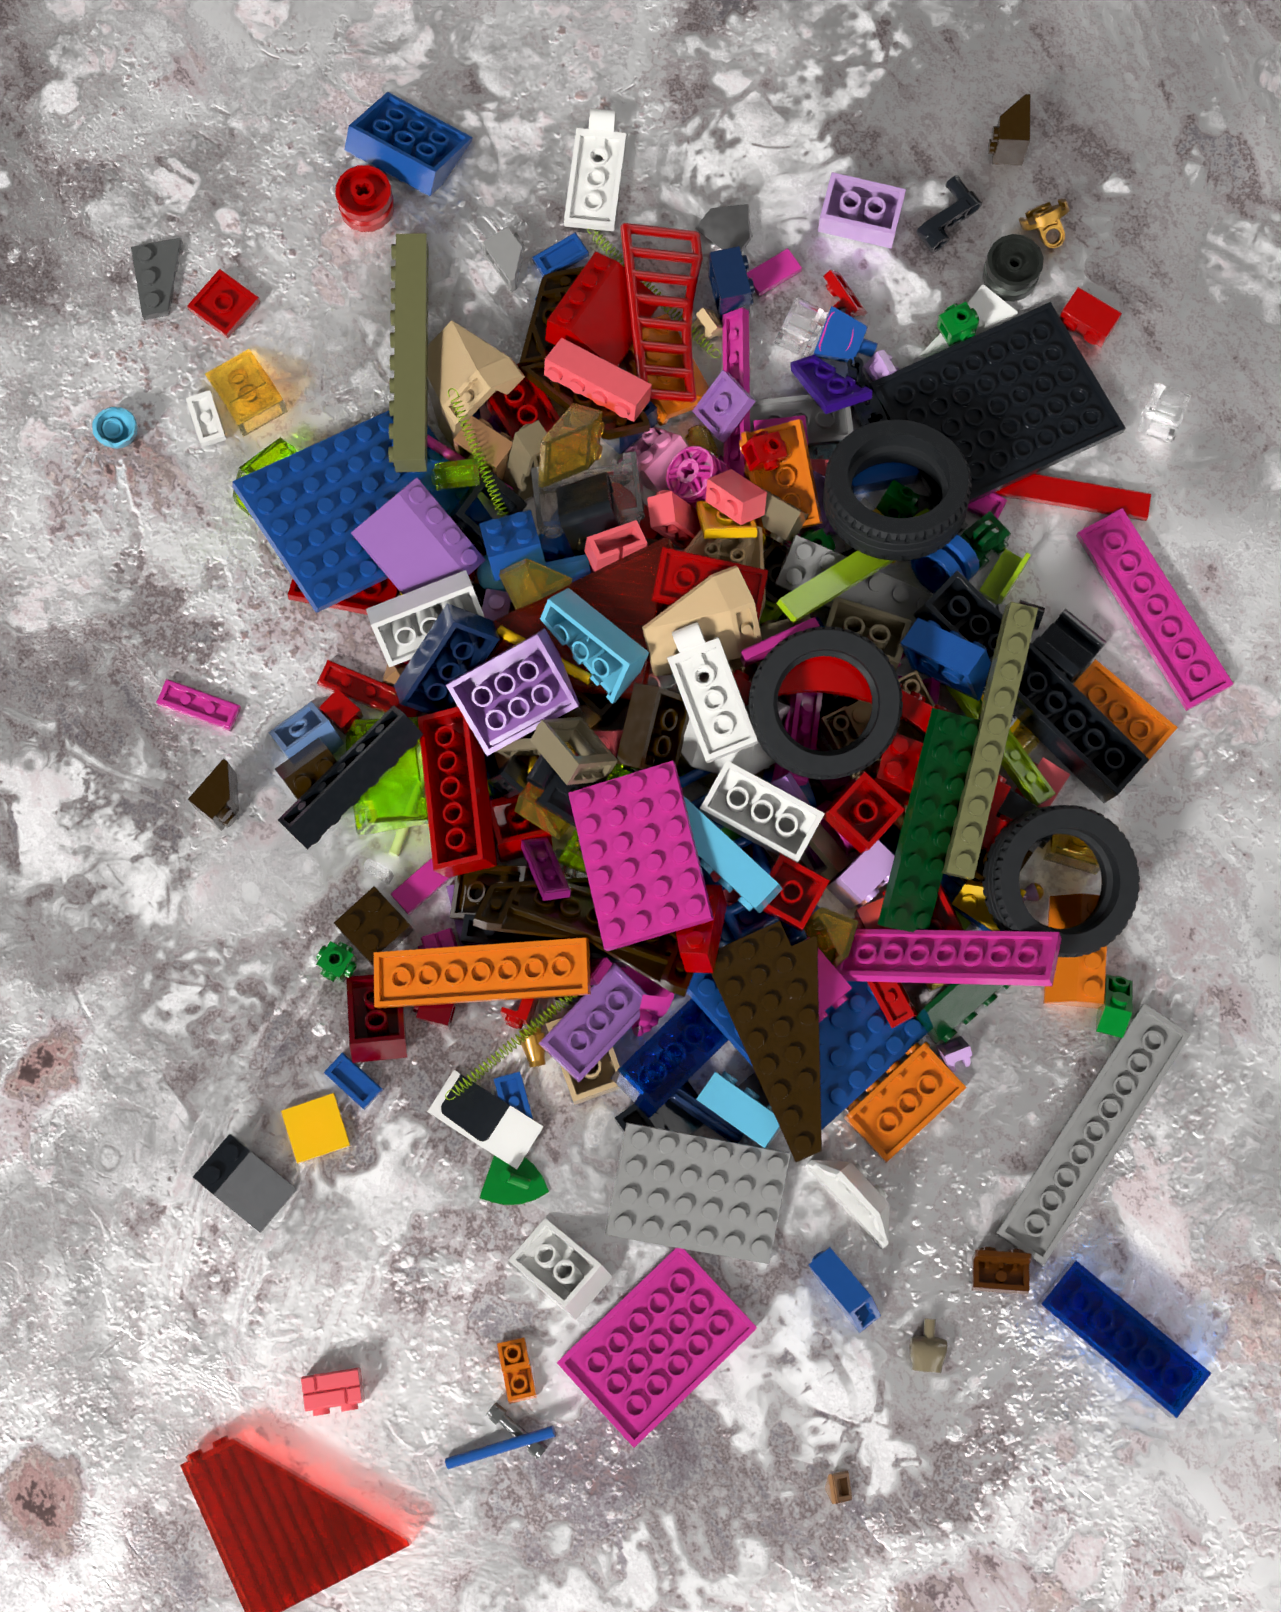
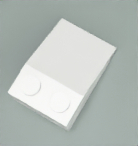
M546 1218L508 1260L575 1320L612 1279V1276L602 1264Z

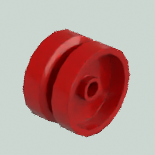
M357 165L346 170L339 177L335 196L342 219L351 229L359 232H374L383 228L391 220L394 213L392 189L387 176L380 169L370 165Z

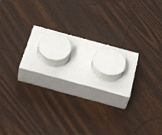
M211 391L186 397L201 447L227 440Z

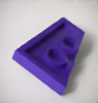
M815 355L791 362V372L825 414L872 399L871 389L866 386L864 388L857 386L853 378L849 376L844 378L836 373L835 367Z

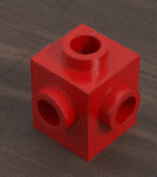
M761 431L756 433L741 447L750 472L765 468V471L774 470L780 467V462L788 456L786 444L781 439L779 431L773 433Z

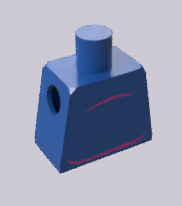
M831 306L814 355L818 358L845 363L851 358L852 364H854V357H857L858 353L872 357L878 343L864 338L868 328L866 325Z

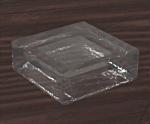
M367 858L363 865L368 874L386 884H390L394 877L390 869L370 858Z

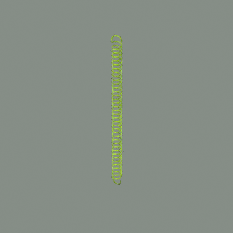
M601 234L596 241L593 237V241L596 242V244L599 245L600 248H603V251H606V254H609V257H612V259L619 253V250H617L613 254V256H610V254L614 252V250H611L610 253H607V250H609L613 246V244H610L607 247V249L604 250V247L609 244V241H607L608 243H605L603 247L600 246L603 243L602 241L604 239L606 240V237L603 238L599 244L597 243V241H599L603 237V234ZM622 253L617 256V258L615 259L616 261L619 259L618 257L620 255L622 256ZM651 282L646 285L647 288L651 285ZM675 308L671 314H668L671 315V318H674V320L675 317H672V314L677 311V308ZM698 331L695 334V336L692 337L693 340L697 341V344H700V347H703V350L707 351V354H710L712 357H714L711 354L712 352L708 353V350L713 346V344H711L708 347V349H704L705 346H707L710 343V340L707 341L704 346H701V344L705 341L704 339L701 341V343H698V340L704 334H701L699 338L695 340V337L700 333V331Z
M455 390V391H456L458 397L454 398L452 401H454L455 399H457V398L460 397L459 394H458V392H457V390ZM461 400V401H458V402H454V403H452V401L450 402L451 404H454L452 408H457V409L454 411L455 413L461 414V413H463V412L466 411V410H463V411L456 412L458 409H460V408L463 407L464 405L459 406V407H454V406L457 405L458 403L462 402V400ZM468 414L457 417L460 418L458 422H463L462 424H464L465 422L469 421L470 419L460 421L462 418L468 416ZM468 424V425H465V426H461V425H460V427H464V428L462 429V431H463V432H466V433L464 434V436H469V437L466 438V441H470V442L468 443L469 446L473 445L472 447H474L475 445H477V444L480 443V442H478V443H475V444H470L472 441H474V440H476V439H478V438H474V439L467 440L468 438H470L471 436H473V435L476 434V433H473V434H470V435H466L468 432L474 430V428L469 429V430H464L465 428H467L468 426H470V425H472V424ZM482 447L475 449L470 448V450H474L472 452V455H476L475 457H477L478 455L482 454L483 452L473 454L475 451L479 450ZM483 456V457H480V458H475V457H474V459H479V460L476 461V464H480V465L478 466V469L484 470V469H486L487 467H489V465H488V466H485V467H480L481 465H483V464L486 463L487 461L477 463L478 461H480L481 459L485 458L486 456ZM480 470V472H479V473H484V474L482 475V478H486L485 480H487L488 478H490V477L493 476V475H489V476L483 477L485 474L491 472V470L485 471V472H481L482 470ZM495 479L490 480V481H485V480L483 481V482L487 483L485 487H490L488 490H490L491 488H493L494 486L497 485V484H494V485L487 486V485L490 484L491 482L495 481ZM499 489L490 490L488 492L494 493ZM490 493L489 496H494V497L491 499V501H496V502L493 503L494 506H497V507L495 508V510H500L498 513H500L501 511H503L504 509L507 508V507H504V508L497 509V508L500 507L501 505L505 504L504 502H503V503H500V504H495V503H497L498 501L502 500L503 498H499V499L493 500L495 497L499 496L501 493L495 494V495H491L492 493ZM505 512V513H501V514H498V513H497V515H501V516L499 517V518H501L502 516L506 515V514L509 513V512Z
M564 996L565 1000L567 1001V1003H566L562 998L559 997V1000L561 1001L562 1005L559 1004L557 1001H555V1003H556V1005L558 1006L559 1010H558L553 1004H551V1006H552L553 1010L555 1011V1013H554L550 1008L547 1007V1010L549 1011L550 1015H548L545 1011H543V1013H544V1015L546 1016L547 1020H546L541 1014H539V1016H540L541 1020L543 1021V1023L535 1017V1020L537 1021V1023H538V1025H539V1026H537L533 1021H531V1023H532V1025L534 1026L535 1030H534L529 1024H527V1026H528L529 1030L531 1031V1033H530L529 1031H527V1030L523 1027V1030L525 1031V1033H526V1035H527V1037H526L521 1031H519V1033H520V1035L522 1036L523 1040H522L519 1036H517V1035L515 1034V1037L517 1038V1040H518L519 1043H517V1042L511 1037V1040H512V1042H513L514 1045H515V1047H514L509 1041H507V1043H508L509 1047L511 1048V1050H510L509 1048H507V1047L503 1044V1047L505 1048V1050H506L507 1053H505V1052L499 1047V1050H500V1052H501L502 1055H503V1057H502L498 1052L495 1051V1053H496L497 1057L499 1058V1060L496 1059V1058L491 1054V1057L493 1058V1060H494V1062H495V1064H494L489 1058H487L488 1062L490 1063V1065H491V1067H492L491 1069H493L492 1064H493V1065H497V1063H496L495 1060H497L498 1062H501L500 1057L503 1058V1059H505L504 1054L509 1055L507 1049H508L510 1052H513L512 1047L515 1048V1049H517V1046H516L515 1043H517L518 1045H521L519 1039H520L522 1042H525L524 1037H526L527 1039H529V1036H528L527 1032H528L530 1035H533L532 1030L535 1031V1032H537L536 1027H538V1028L541 1029V1026H540L539 1022H540L542 1025H545L544 1020L547 1021V1022H549V1019H548L547 1016H549L550 1018H553L551 1012H552L554 1015H557L556 1010H558L559 1012H561V1009H560L559 1005H560L562 1008H565V1005L563 1004V1002H564L565 1004L569 1005V1002H568V1000H567V999H569V998H568L567 996ZM483 1061V1064L485 1065L487 1070H485L479 1064V1067L482 1070L483 1074L477 1068H474L479 1077L476 1076L472 1071H470L475 1081L468 1074H466L471 1084L464 1078H462L467 1087H465L460 1081H458L463 1091L457 1085L454 1084L459 1094L456 1093L453 1089L450 1090H452L455 1094L460 1096V1091L464 1092V1088H469L467 1083L472 1086V1081L477 1082L475 1077L481 1079L480 1074L484 1076V1071L489 1072L486 1066L487 1064Z

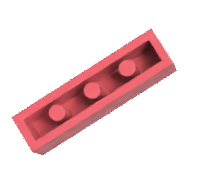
M563 338L558 341L545 358L544 375L550 380L570 388L574 393L593 400L597 405L616 412L620 417L634 422L650 401L652 384Z

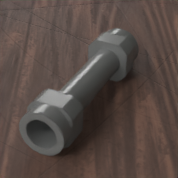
M497 1402L485 1415L495 1425L499 1423L514 1437L527 1433L506 1415L507 1410ZM543 1441L527 1445L528 1449L526 1452L538 1460L548 1446Z

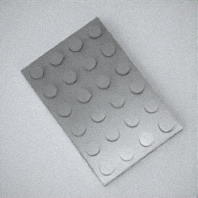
M626 1122L605 1234L769 1264L791 1153Z

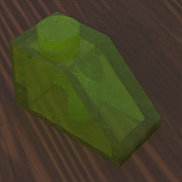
M478 459L434 464L431 478L433 485H436V490L465 489L480 485Z

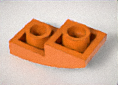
M525 1338L497 1343L509 1404L537 1398Z

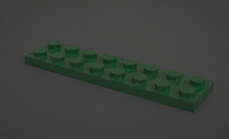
M935 708L931 710L878 925L909 932L929 930L943 876L944 861L950 844L968 767L971 762L975 739L978 734L980 723L978 719Z

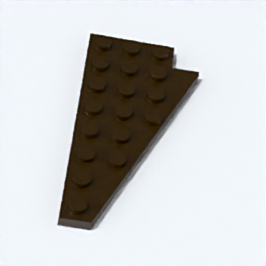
M778 921L718 948L714 972L711 974L795 1162H799L822 1151L818 940L816 936H813L791 946L781 921Z

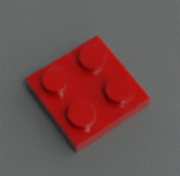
M219 269L187 305V308L228 339L260 303V299Z

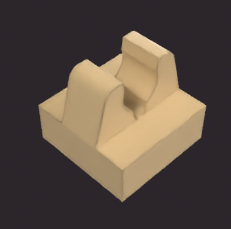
M702 308L696 313L697 318L692 328L697 327L696 330L698 331L702 326L705 327L704 335L700 337L701 340L707 337L705 341H708L723 334L722 322L713 310Z

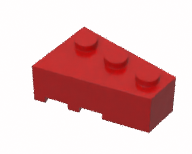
M706 885L714 920L676 931L679 952L686 972H714L727 908L721 885Z

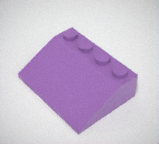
M415 478L351 532L402 594L465 570L470 575L486 561L418 478Z
M546 629L537 632L458 676L446 685L487 756L536 730L541 720L556 719L580 706L559 652Z

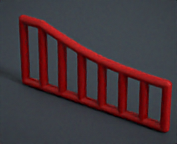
M623 223L620 226L637 377L648 382L647 375L684 378L685 391L651 389L650 399L695 402L697 396L692 354V316L696 287L703 260L700 234L697 231ZM631 234L691 241L692 253L633 247ZM634 257L690 263L692 265L689 276L635 270ZM637 281L687 286L685 298L640 294L637 290ZM639 304L683 308L682 321L641 317ZM642 328L682 331V344L643 341ZM645 351L682 355L683 368L648 365L645 360Z

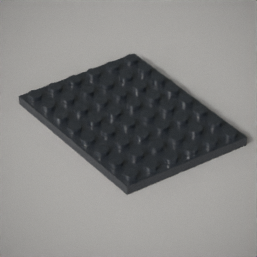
M1051 302L870 383V387L878 397L886 413L887 420H909L927 425L944 434L960 449L971 472L972 486L969 504L1120 435L1126 429ZM918 469L920 471V479L937 506L942 499L940 487L931 476Z

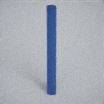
M554 1426L545 1427L445 1458L447 1469H452L556 1437Z

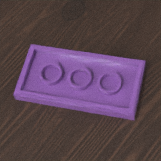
M614 963L600 983L591 987V995H584L538 1044L572 1077L580 1082L640 1018L642 996L648 994Z

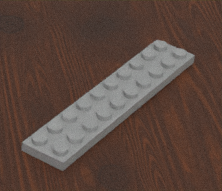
M1146 1004L1140 1007L1127 1027L1124 1037L1118 1041L996 1232L998 1236L1016 1248L1023 1250L1024 1253H1031L1032 1259L1041 1265H1045L1190 1037V1033Z

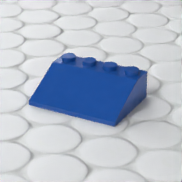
M386 92L349 125L344 150L390 174L399 181L431 196L444 184L472 142L473 137L397 96Z

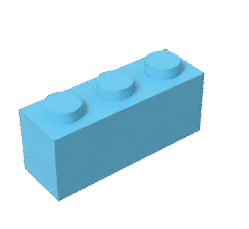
M724 1071L722 1075L719 1072H715L696 1100L759 1145L767 1148L780 1130L770 1104L765 1106L758 1101L761 1096L749 1087H746L745 1090L736 1085L738 1080L728 1072Z

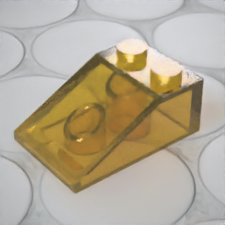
M250 349L205 373L206 378L243 437L288 412L280 393Z
M573 403L541 440L538 487H547L588 470L596 460L600 459L603 450L602 445H600V437L604 431L602 411Z

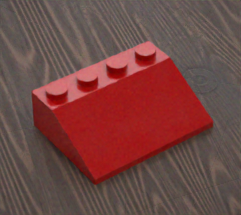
M595 251L548 318L545 340L556 345L563 338L618 367L633 345L625 267L618 261ZM637 281L638 293L655 295L641 281ZM639 304L640 316L651 318L659 306Z

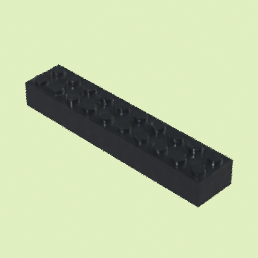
M957 570L913 616L926 622L928 620L934 621L943 630L948 632L955 631L971 643L973 641L979 642L987 649V654L992 663L1003 615ZM1030 642L1013 715L1103 803H1106L1125 788L1149 759ZM988 672V675H987L985 687H986V684H987L989 672Z

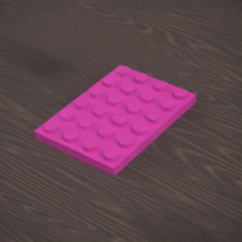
M674 761L568 793L601 938L606 951L714 920Z
M675 1248L579 1340L557 1364L632 1447L635 1448L741 1345L757 1327L685 1249Z

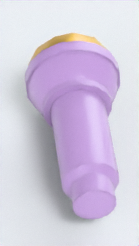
M1031 883L1024 889L1027 892L1022 899L1023 902L1026 900L1039 901L1044 895L1042 886L1038 883Z

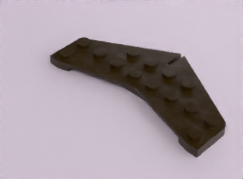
M585 266L544 275L541 279L519 362L521 372L529 381L602 439L612 440L650 431V422L644 411L633 422L627 418L620 417L616 412L604 406L597 405L593 400L581 394L574 393L570 388L558 382H553L544 375L545 358L555 347L554 344L545 340L547 320Z
M588 877L566 879L571 889L570 897L543 901L535 881L495 883L487 890L474 917L473 926L485 930L565 939L588 938L591 944L668 991L683 997L686 996L694 973L685 971L679 952L676 931L606 951L601 938Z

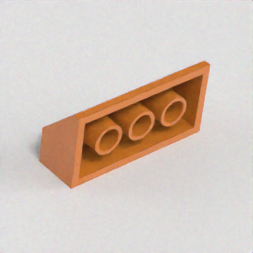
M1081 893L1050 896L1048 927L1065 929L1083 923L1095 909L1100 895ZM1107 946L1080 957H1058L1053 985L1044 986L1043 1004L1096 1009L1104 1004Z

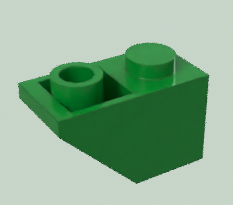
M1106 974L1104 1004L1097 1011L1096 1032L1123 1038L1133 1013V981L1121 976Z

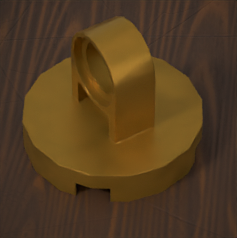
M1058 199V205L1052 206L1050 202L1042 204L1026 212V219L1020 217L1019 222L1023 231L1036 229L1044 245L1049 248H1057L1062 245L1065 239V232L1060 218L1066 215L1070 209L1066 199ZM1050 229H1057L1059 237L1054 243H1049L1046 240V234Z

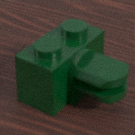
M989 511L966 529L960 537L975 551L979 560L978 571H980L989 563L990 560L988 558L994 553L999 555L1009 546L1007 542L1011 533Z

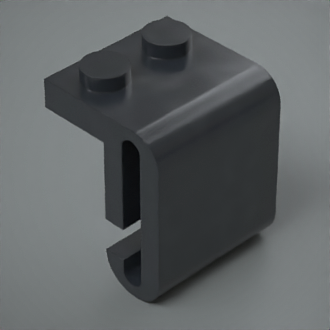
M607 471L556 488L560 524L575 556L585 555L587 537L621 526L617 518L615 498L613 494H610L614 492Z
M1064 609L1059 618L1048 627L1041 637L1038 636L1032 644L1073 683L1107 641L1067 609Z

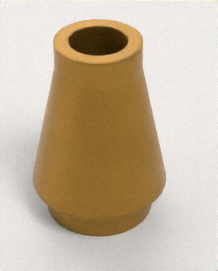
M536 1027L537 1032L532 1030L533 1035L527 1032L529 1039L526 1038L527 1035L523 1029L519 1030L526 1036L524 1037L525 1042H522L520 1039L519 1041L530 1068L546 1064L545 1050L538 1044L545 1037V1032H542V1029Z

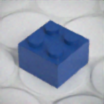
M531 510L479 523L495 581L546 567Z

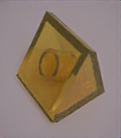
M527 558L500 570L499 577L516 610L571 584L573 579Z
M1053 834L1048 842L1044 860L1094 875L1100 871L1094 853L1084 841L1068 834Z
M821 907L809 918L804 930L807 938L817 937L818 948L832 965L837 968L849 956L859 921Z

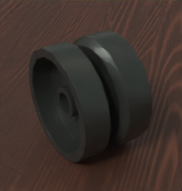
M1011 234L1001 237L993 243L983 267L982 278L985 286L1004 301L1014 302L1026 298L1033 292L1042 272L1044 261L1042 251L1034 240L1024 235Z

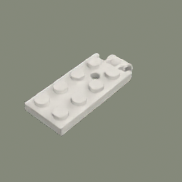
M591 108L589 129L576 128L564 216V226L614 232L627 133L614 132L616 111ZM595 156L603 158L601 162H595L593 159Z
M698 622L673 631L672 636L680 653L674 656L671 655L667 659L706 762L710 763L758 744L759 741L719 637L705 642ZM704 672L709 674V679L706 682H702L699 679L700 675Z

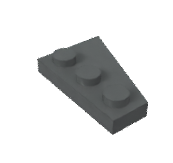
M181 238L131 247L141 313L144 320L169 316L175 274L178 271L179 252L183 244Z

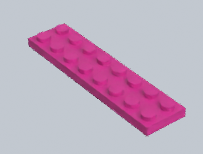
M1123 508L1079 531L1076 535L1184 709L1188 711L1232 687V680Z
M846 929L836 969L846 981L1052 986L1062 938L1059 932L915 930L914 932L893 929Z

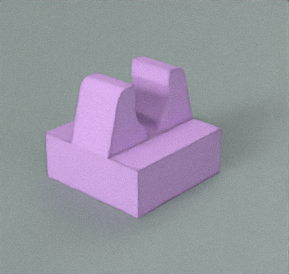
M885 350L877 351L864 365L872 381L899 370L898 367H894L891 362L892 356L888 355Z
M962 1036L936 1046L939 1056L952 1072L956 1071L955 1062L962 1060L966 1067L970 1066V1056H973L969 1044Z

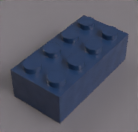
M447 603L394 685L400 704L427 714L454 708L456 702L446 685L453 679L486 661L500 640L493 620Z

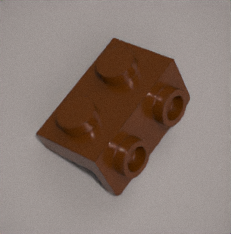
M981 1247L979 1250H975L972 1256V1291L1028 1295L1030 1292L1029 1264L1032 1260V1254L1024 1253L1021 1249H1009L1007 1252L996 1251V1248Z

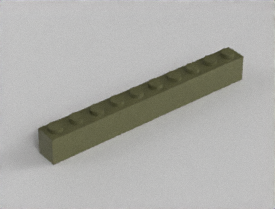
M427 233L396 234V244H391L392 260H396V265L391 266V280L395 282V288H391V303L395 304V310L390 311L391 326H395V332L390 333V346L394 348V355H390V370L394 371V378L389 379L390 393H394V400L389 401L390 416H394V423H389V438L393 439V447H389L388 450L389 462H394L396 472H427L429 246Z
M1010 602L1005 606L978 718L980 720L978 734L975 739L971 762L968 767L950 844L942 871L944 874L968 880L974 879L1038 608Z

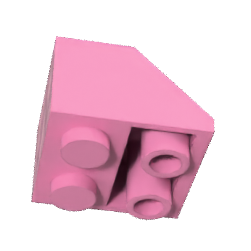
M654 426L650 428V431L644 432L642 438L634 446L629 447L618 462L647 489L659 492L668 487L666 475L672 459L681 450L688 448L680 435Z

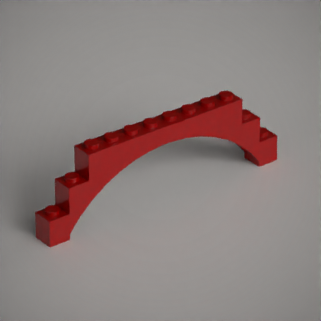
M830 656L810 658L796 665L783 680L778 694L780 696L797 693H827L847 696L872 704L869 685L861 672L847 661ZM735 670L733 676L743 702L747 706L751 687L750 676ZM902 690L903 708L900 719L914 727L924 737L932 708L950 712L938 704H935L933 707L925 703L926 698L917 692L911 691L909 694ZM998 775L981 849L986 852L990 850L991 844L995 842V837L1012 821L1011 818L1002 814L1000 817L996 816L1011 786L1005 784L1007 779Z

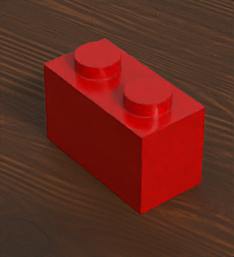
M1078 287L1062 310L1060 318L1068 331L1076 332L1083 336L1088 343L1102 348L1116 327L1122 313Z

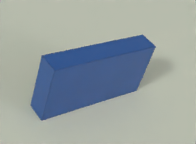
M575 232L533 256L532 259L542 276L548 273L566 270L588 257L589 252Z
M343 1052L324 1072L364 1110L383 1091L355 1063H352V1060Z

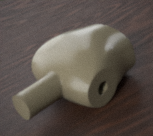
M925 1318L924 1335L914 1336L910 1339L909 1352L912 1370L942 1373V1367L947 1355V1341L935 1337L936 1319Z

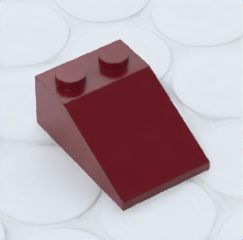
M374 974L346 977L349 1045L352 1063L408 1058L404 1007H374Z

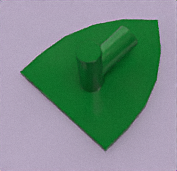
M494 1155L479 1198L502 1205H521L542 1197L549 1190L543 1176L527 1158L524 1157L519 1167L515 1169Z

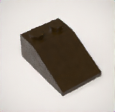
M495 866L457 875L449 918L464 920L465 914L476 915L487 890L495 883L535 881L530 868L527 866Z

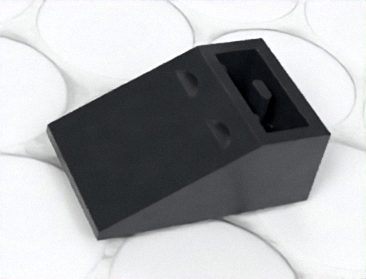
M683 1073L640 1099L615 1117V1122L623 1133H625L626 1122L693 1134L705 1125L670 1100L671 1095L678 1087L696 1099L699 1096Z

